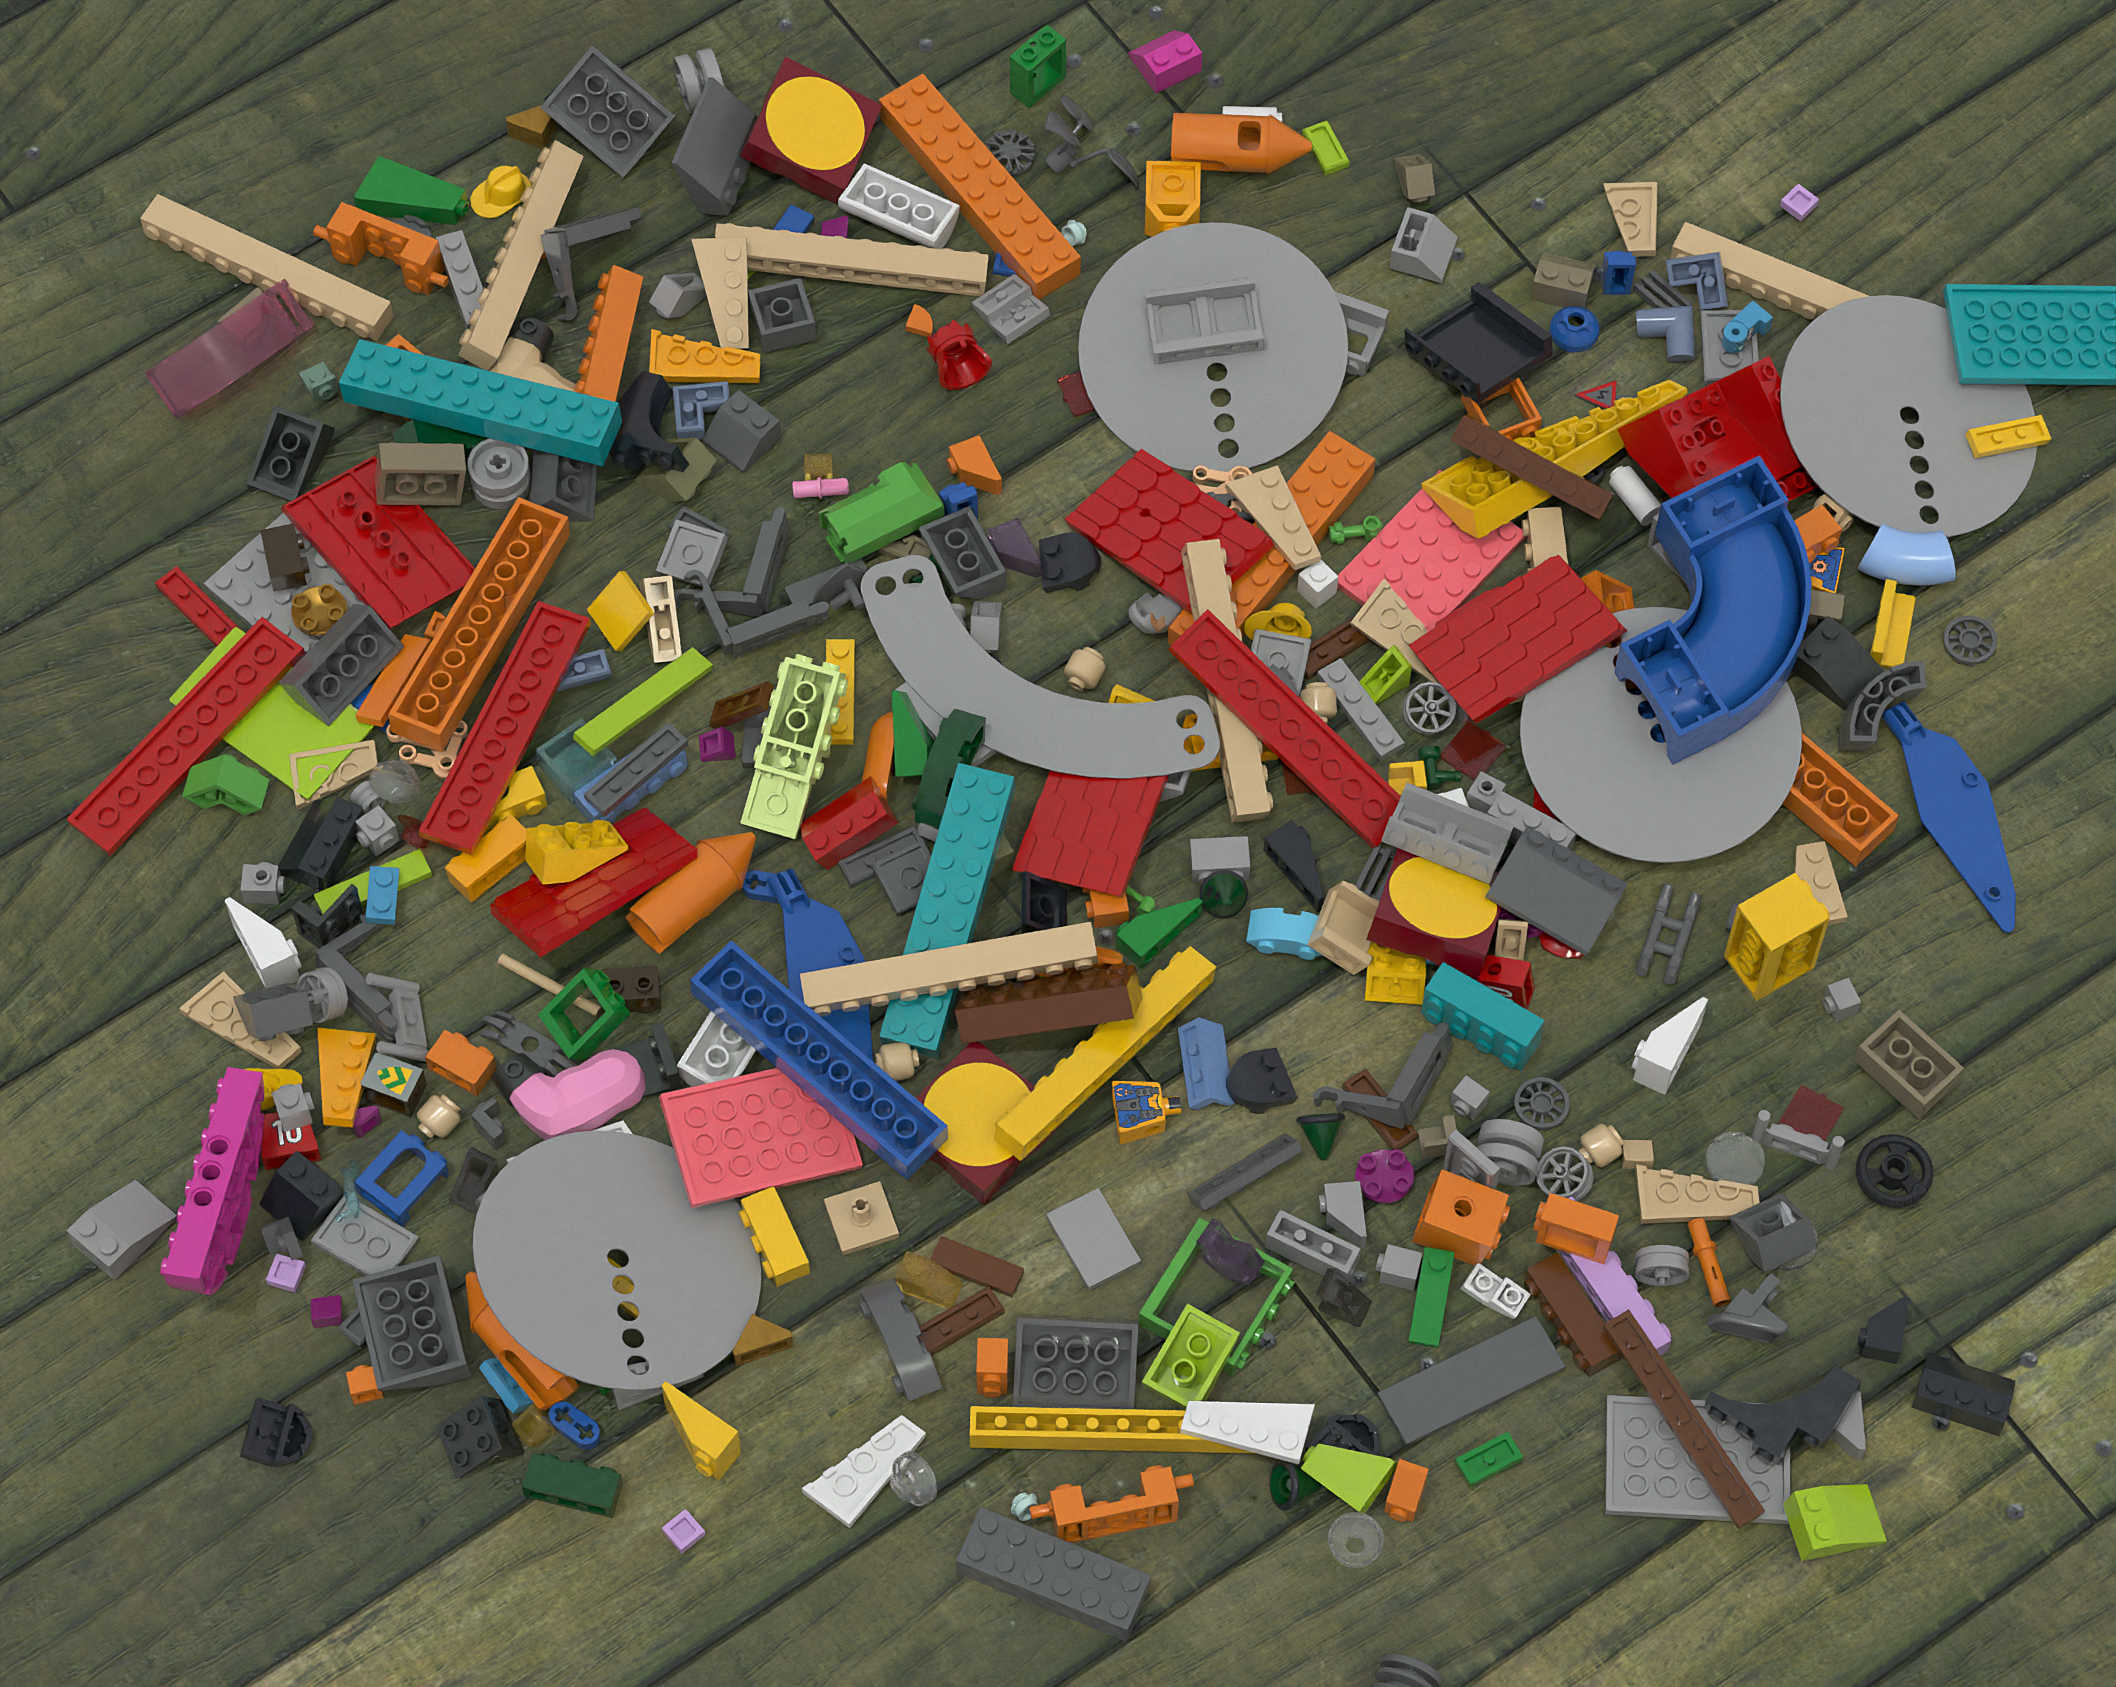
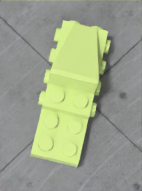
M796 654L795 659L785 657V661L781 662L777 673L779 682L777 689L773 690L770 697L769 706H771L769 717L765 718L762 725L761 733L763 738L761 745L756 747L753 761H755L754 768L756 770L740 822L744 825L792 839H797L812 784H815L816 779L820 780L823 774L824 763H821L822 757L829 758L832 742L831 726L832 724L835 725L838 721L840 708H837L840 696L844 697L848 686V680H845L846 674L839 672L840 666L823 662L822 667L811 664L813 658Z

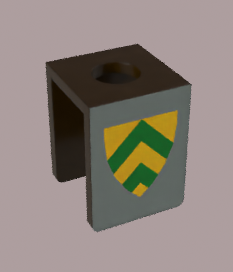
M381 1053L374 1054L361 1080V1086L368 1089L364 1096L367 1102L410 1118L427 1086L423 1069Z

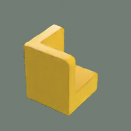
M1415 761L1389 764L1388 784L1400 796L1406 783L1427 790L1424 762Z

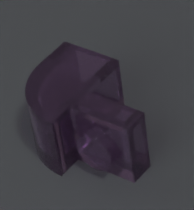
M1211 1219L1196 1241L1204 1252L1201 1256L1202 1260L1220 1275L1238 1283L1249 1286L1265 1263L1252 1244L1234 1239L1224 1224L1216 1219Z

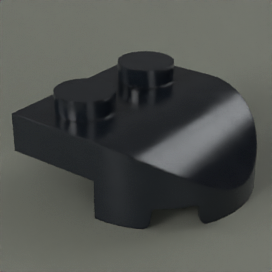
M1068 532L1039 540L1042 587L1046 593L1074 587L1076 591H1080L1089 586V580L1095 572L1099 573L1101 567L1100 555L1097 549L1085 537L1077 533Z
M1277 1048L1251 1051L1242 1055L1233 1065L1226 1078V1088L1234 1103H1242L1250 1108V1112L1254 1114H1264L1270 1107L1293 1104L1298 1098Z
M258 1397L254 1401L240 1457L271 1467L286 1466L297 1460L306 1452L312 1439V1427L308 1425L303 1416V1411L293 1404L284 1406Z
M1357 1413L1354 1415L1337 1414L1327 1421L1326 1426L1306 1446L1305 1451L1307 1452L1311 1446L1316 1447L1319 1443L1378 1456L1380 1447L1379 1433L1375 1425L1363 1415Z

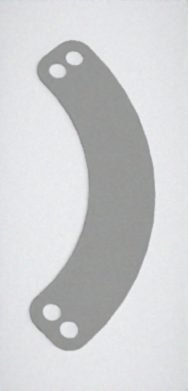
M909 555L879 563L871 567L864 574L860 586L872 626L895 667L926 704L943 718H948L954 709L986 717L984 746L1017 761L1047 770L1095 778L1129 779L1165 776L1205 767L1218 755L1220 740L1212 711L1209 705L1197 696L1183 695L1159 701L1130 704L1100 703L1076 699L1049 691L1028 682L1005 668L971 637L960 622L945 595L935 565L926 557ZM912 569L919 570L923 574V582L915 588L907 587L903 583L904 574ZM891 577L895 580L896 588L891 594L881 595L876 591L875 586L880 578ZM1192 710L1196 713L1198 720L1195 726L1184 729L1177 724L1176 718L1181 711ZM1197 735L1204 740L1205 746L1200 753L1190 754L1185 751L1183 744L1189 736Z

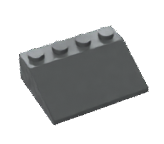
M593 45L540 107L622 178L628 174L677 117Z
M708 77L671 164L699 213L728 216L732 206L736 203L737 194L746 179V173L751 163L739 155L757 119V115L712 77Z
M1526 826L1485 898L1587 956L1624 892L1627 883L1594 865L1591 861L1568 850L1565 846L1549 839L1539 831Z
M440 1255L352 1280L378 1391L444 1385L472 1377L447 1270Z
M1018 1313L1013 1407L1134 1409L1139 1320Z

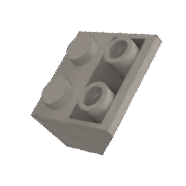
M1407 207L1391 251L1390 269L1442 283L1458 237L1434 214Z

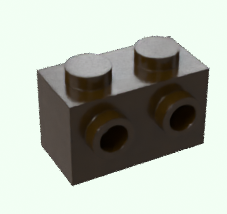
M294 523L260 530L273 591L307 585L305 574L310 573L307 556L301 558L300 550H304L305 545L302 533L296 534Z
M658 966L601 970L609 977V984L614 991L624 998L625 1006L629 1012L638 1011L639 1013L647 1014L655 1010H661Z

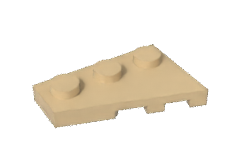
M1657 182L1603 183L1604 192L1627 252H1632V256L1635 257L1656 256Z
M374 740L289 754L297 810L312 804L314 800L322 799L379 770ZM354 749L346 760L340 764L338 769L329 775L328 780L322 783L320 789L317 790L310 800H306L295 791L299 788L296 759ZM325 765L315 766L310 772V780L313 779V772L316 769L326 768L328 770L330 768Z
M1825 841L1797 846L1794 873L1796 872L1801 880L1804 879L1808 882L1813 896L1828 909L1830 917L1828 925L1846 922L1848 916Z

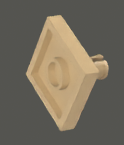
M880 1181L824 1199V1205L842 1256L899 1238V1232Z

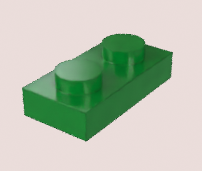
M1507 1431L1455 1458L1454 1463L1469 1488L1521 1462L1523 1455Z

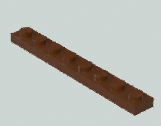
M1628 1309L1603 1325L1604 1331L1738 1530L1765 1513L1764 1508L1631 1311Z

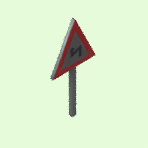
M1617 380L1574 394L1575 397L1603 409L1615 406L1614 401L1620 398L1638 397L1616 395Z

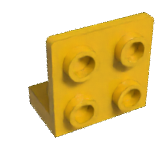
M1371 942L1367 953L1373 957L1367 967L1365 1001L1422 1005L1426 978V959Z

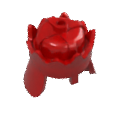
M952 320L951 323L939 328L932 336H927L929 347L926 350L937 364L939 381L945 389L961 390L968 388L983 379L991 369L992 360L990 356L977 345L973 329L967 323L962 327L955 320Z

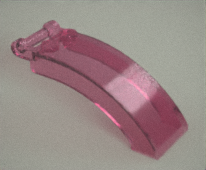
M285 278L144 372L175 418L182 416L315 325L313 319L307 317L289 290V284ZM277 293L280 294L298 321L299 325L297 327L275 296Z

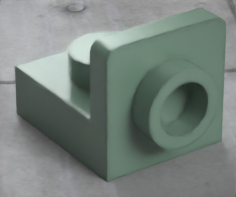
M324 361L299 373L300 380L315 403L327 400L335 393L340 392L336 376L330 373Z

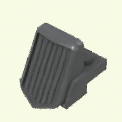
M1770 1273L1753 1295L1742 1288L1724 1312L1711 1315L1706 1321V1325L1718 1332L1765 1343L1779 1341L1789 1329V1326L1766 1307L1779 1292L1774 1287L1780 1279Z

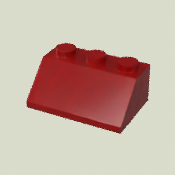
M870 776L802 821L800 827L802 838L814 860L826 870H829L838 864V861L852 855L899 822L875 780Z

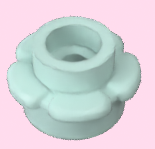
M1069 220L1068 225L1062 228V235L1071 246L1083 244L1087 235L1086 228L1080 222Z
M1027 1493L1019 1494L1012 1501L1011 1513L1018 1517L1020 1521L1030 1520L1029 1506L1039 1505L1037 1503V1496L1035 1494L1028 1495Z

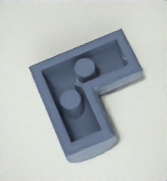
M1721 252L1666 259L1669 286L1696 283L1700 310L1728 306Z
M1691 305L1637 310L1636 318L1639 339L1666 337L1667 362L1695 360L1693 307Z
M728 381L673 387L678 439L696 437L699 441L703 439L705 435L703 413L718 411L720 406L730 398Z
M604 649L578 656L575 654L557 692L612 678Z

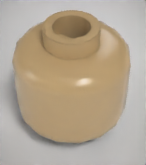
M1089 647L1075 650L1064 668V674L1069 680L1068 684L1078 691L1095 688L1106 669V665L1103 662L1104 657Z
M1309 683L1300 692L1299 698L1326 724H1328V719L1336 716V692L1333 688L1329 687L1328 683Z
M896 1042L882 1045L879 1053L875 1054L876 1065L895 1081L912 1078L914 1076V1067L920 1066L917 1049L911 1050L910 1045L906 1043Z
M444 1094L441 1097L432 1095L417 1112V1118L421 1122L418 1128L430 1138L434 1135L445 1138L460 1122L461 1116L458 1112L461 1109Z
M1600 1123L1581 1136L1580 1142L1583 1147L1579 1149V1152L1587 1159L1589 1164L1594 1162L1596 1166L1602 1168L1622 1155L1621 1146L1624 1145V1142L1612 1125L1607 1127L1605 1124Z

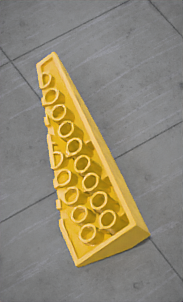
M1667 380L1638 391V397L1620 398L1614 401L1615 406L1605 410H1601L1600 407L1589 410V416L1579 419L1577 416L1535 431V437L1533 438L1520 437L1513 441L1583 477L1625 446L1617 431L1618 428L1683 398L1688 391L1686 387ZM1474 456L1463 459L1421 483L1422 489L1462 531L1477 539L1487 536L1489 532L1509 523L1515 517L1553 496L1483 457L1476 459Z

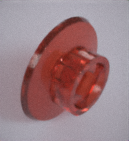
M403 814L398 815V821L405 827L401 838L413 846L427 849L430 840L421 838L418 832L423 821Z

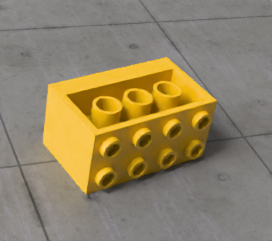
M1796 872L1737 906L1724 957L1756 1001L1814 969L1830 919L1829 911L1822 902L1816 900L1808 882L1804 879L1801 880Z

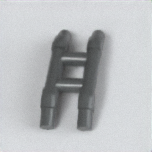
M1663 884L1636 973L1640 976L1647 974L1654 952L1670 956L1664 981L1671 985L1676 981L1702 895L1691 892L1683 920L1681 921L1666 916L1674 886ZM1662 927L1679 932L1675 945L1658 941Z

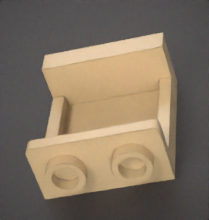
M1346 881L1340 882L1328 891L1307 945L1351 974H1357L1369 966L1373 957L1367 953L1371 941L1366 940L1379 901L1364 894L1351 883Z

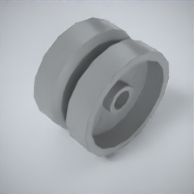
M710 47L696 52L695 64L688 54L673 58L677 87L684 106L690 115L695 110L708 77L716 79L723 85L719 66Z
M489 438L480 442L472 449L468 458V474L471 489L479 502L493 509H508L514 505L518 497L525 499L528 496L532 477L529 459L524 447Z
M1505 1119L1487 1120L1481 1125L1478 1137V1144L1480 1146L1476 1148L1500 1168L1497 1183L1523 1186L1535 1181L1539 1164L1537 1159L1541 1156L1544 1138L1540 1132L1523 1123Z

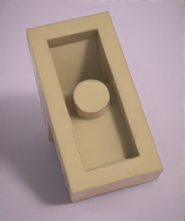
M1497 919L1494 956L1523 961L1528 929L1527 921Z

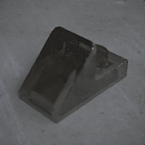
M473 1147L469 1148L449 1201L474 1214L477 1213L478 1208L475 1200L487 1191L491 1182L498 1175V1160Z
M1332 1268L1327 1269L1316 1292V1295L1322 1299L1318 1307L1321 1312L1355 1327L1361 1326L1372 1303L1337 1269Z

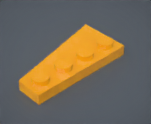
M651 330L649 372L662 375L666 382L715 383L728 381V383H760L761 356L758 353L728 346L719 348L712 346L710 342H693L685 340L684 336L674 334L671 337L662 335L661 331Z
M318 1028L323 1125L353 1128L363 1092L361 1080L371 1062L376 1044L375 1033Z

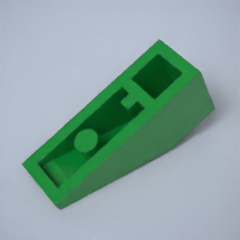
M892 691L895 776L901 778L922 777L934 743L907 692Z
M1196 898L1138 915L1131 922H1124L1116 932V947L1136 966L1142 969L1202 915L1203 901Z
M1425 1247L1408 1343L1438 1348L1455 1252Z

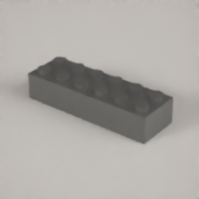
M982 1507L979 1508L956 1559V1573L1126 1642L1151 1584V1575Z

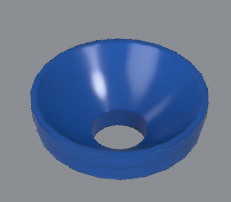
M1568 306L1560 309L1553 316L1549 332L1552 335V341L1560 349L1573 353L1583 352L1590 349L1598 340L1599 322L1596 316L1588 309L1580 306ZM1572 316H1578L1582 318L1584 323L1581 326L1575 327L1569 324L1568 319Z

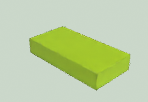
M1328 121L1302 130L1303 137L1312 142L1311 152L1325 176L1349 167L1350 161Z

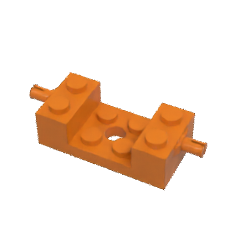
M343 202L339 205L326 228L316 225L313 230V236L327 240L330 243L332 256L340 263H349L357 267L368 250L375 256L386 257L400 265L404 284L413 292H422L430 295L436 284L444 288L448 285L449 277L442 275L444 266L439 240Z
M1157 1465L1149 1467L1145 1472L1140 1473V1497L1132 1494L1122 1497L1117 1502L1098 1501L1085 1508L1081 1486L1064 1484L1050 1491V1500L1046 1504L1029 1506L1031 1519L1050 1516L1055 1537L1069 1543H1075L1177 1522L1179 1500L1176 1489L1193 1487L1194 1482L1191 1473L1174 1477L1171 1466L1163 1468V1466Z

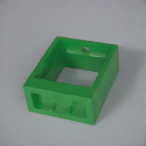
M1045 25L1010 55V94L1029 109L1066 77V39L1049 25Z
M583 968L538 1014L568 1059L586 1060L631 1014L625 1006L624 998L614 991L609 984V977L599 969ZM589 987L606 1012L581 1037L564 1011Z

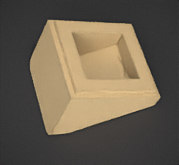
M1623 1140L1622 1169H1635L1636 1164L1647 1166L1646 1169H1652L1654 1163L1652 1140Z

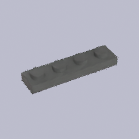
M667 722L585 792L584 799L603 817L607 816L688 746V740Z
M1284 1133L1187 1192L1191 1203L1203 1211L1216 1207L1222 1199L1231 1194L1239 1193L1245 1188V1185L1253 1180L1267 1176L1270 1170L1276 1166L1290 1162L1296 1154L1302 1151L1300 1144L1296 1139Z

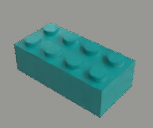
M1444 962L1424 991L1421 1014L1429 1022L1435 1025L1442 1022L1447 1023L1452 1035L1459 1039L1470 1041L1479 1051L1485 1054L1490 1053L1496 1056L1509 1068H1516L1522 1071L1540 1045L1544 1019Z

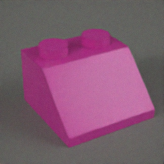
M1173 30L1128 52V56L1155 93L1181 82L1202 70V51L1191 36L1184 32Z

